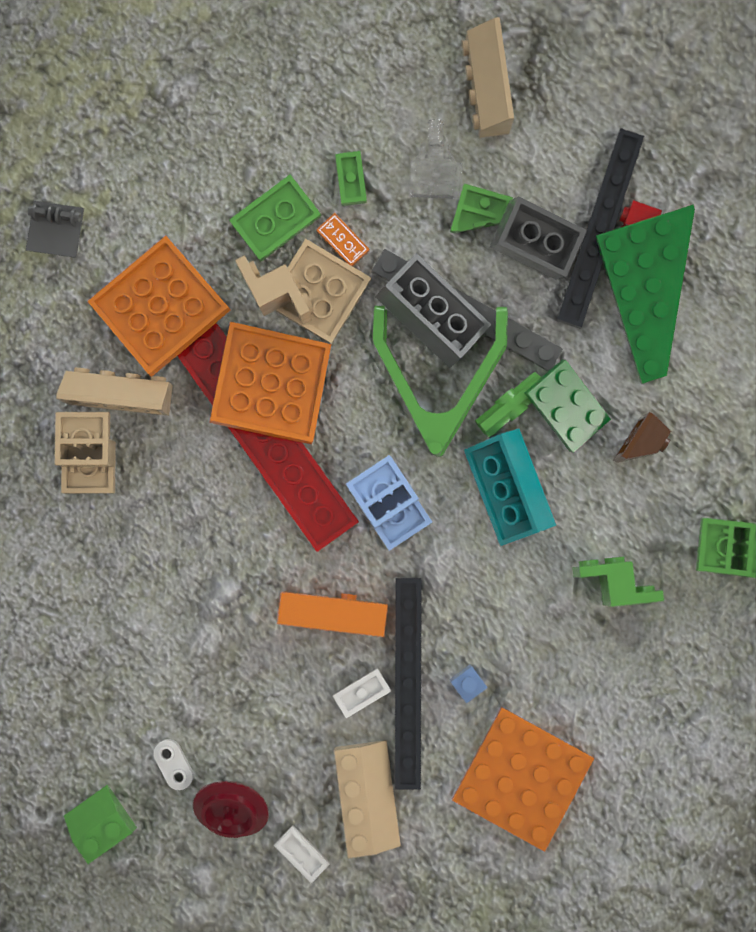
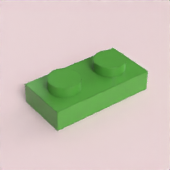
M361 151L335 154L341 205L348 206L367 203Z

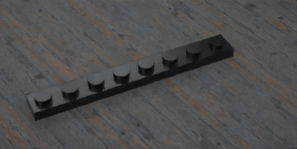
M622 128L618 132L586 229L587 231L556 320L557 322L579 329L582 328L603 264L595 236L612 231L615 228L644 135Z
M395 578V790H421L422 578Z

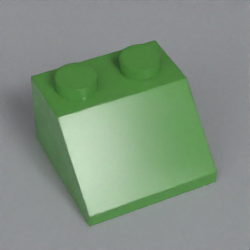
M108 784L64 815L72 842L87 864H90L132 834L137 828Z

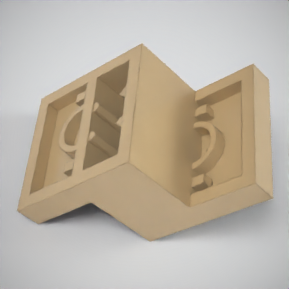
M245 255L235 260L263 316L292 303L303 325L312 321L311 312L314 311L312 303L306 292L300 293L299 290L302 287L294 269L289 271L286 264L260 276L254 261L248 263Z
M55 412V465L62 467L61 493L115 494L116 442L110 440V413Z

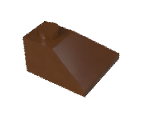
M648 412L644 414L635 424L613 461L619 463L651 456L659 451L663 452L671 441L668 438L671 430L653 413Z

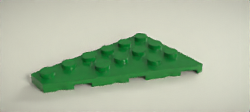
M694 204L595 236L641 384L665 377L668 373L695 213Z

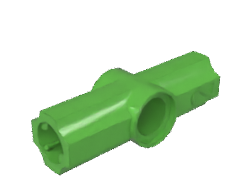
M534 372L516 388H511L495 401L496 404L475 420L479 429L489 438L509 421L512 422L526 411L531 401L524 392L534 385L541 376Z

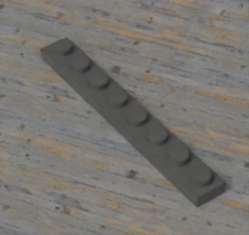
M384 248L372 269V273L389 282L408 261ZM454 288L491 324L483 335L495 341L496 311ZM508 318L507 349L544 370L550 371L563 348Z

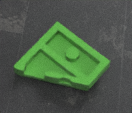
M464 183L450 232L458 233L499 225L507 205L513 197Z

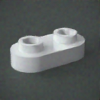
M165 739L158 743L154 749V758L166 782L174 790L186 789L192 783L194 775L180 745L172 739ZM164 749L171 751L170 758L163 756L162 752ZM175 773H182L184 777L183 781H177L175 779Z

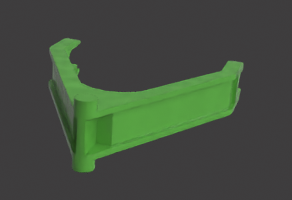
M374 306V345L430 452L436 457H442L507 348L508 309L507 307H496L495 342L456 407L448 412L436 414L427 412L420 407L387 345V309H385V306Z

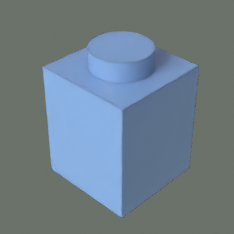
M468 665L449 679L466 703L488 688L471 665Z

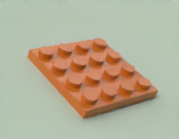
M164 236L87 301L151 377L231 311L227 304L167 236Z
M230 322L209 423L312 444L331 344Z
M501 707L453 795L452 801L545 852L587 774L594 757Z

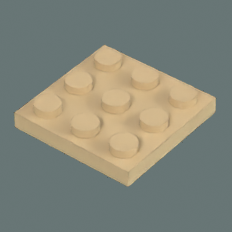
M305 238L289 264L288 270L294 269L302 287L299 290L300 293L306 292L314 310L311 312L312 321L303 325L292 303L275 311L332 345L369 285L371 277Z

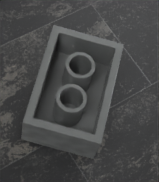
M518 196L509 201L490 248L555 280L567 277L587 230Z

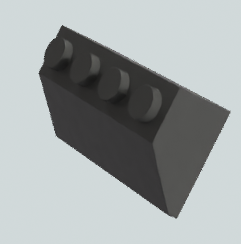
M417 253L375 296L449 368L459 361L491 326L471 304Z

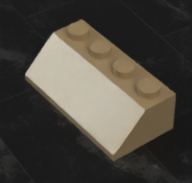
M497 17L468 30L466 40L462 41L463 56H468L469 65L465 66L467 81L471 80L472 90H469L470 105H475L476 114L472 115L473 128L478 130L479 138L510 134L514 120L500 17Z
M75 367L74 372H65L57 391L56 399L67 405L169 416L173 385L170 382H166L167 378L152 376L151 380L141 379V375L125 373V377H118L112 371L100 370L99 374H91L89 369Z
M387 740L335 747L334 754L348 858L375 855L401 846Z

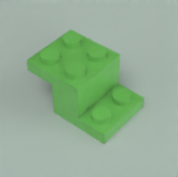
M701 518L696 571L756 578V523Z
M625 557L604 558L605 564H599L598 559L578 561L579 566L572 567L573 577L599 576L603 606L613 607L664 601L663 590H655V585L635 586L633 561H625Z

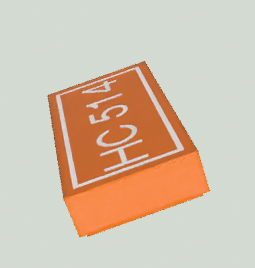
M336 213L332 214L316 229V232L352 267L370 251Z

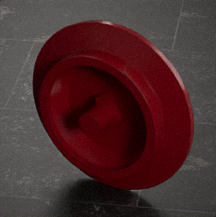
M229 781L210 783L202 787L196 793L193 800V811L196 818L202 825L219 836L227 838L250 836L262 830L268 821L269 808L264 798L252 788L240 783Z

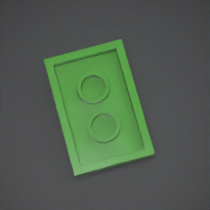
M289 174L229 219V221L259 261L262 262L319 219L321 213L291 174Z

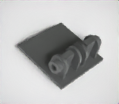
M33 201V206L29 205L28 216H31L26 251L76 258L84 208Z

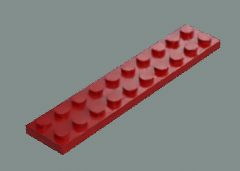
M217 322L177 355L212 406L227 336ZM228 427L316 552H319L359 523L302 442Z

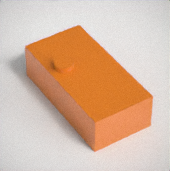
M284 591L281 592L277 624L384 637L388 604L356 600L357 595L341 593V598Z

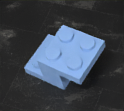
M390 455L346 483V486L389 551L432 523V520L418 501V496Z

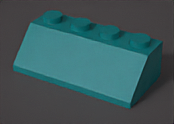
M519 428L501 433L464 450L500 546L556 526Z

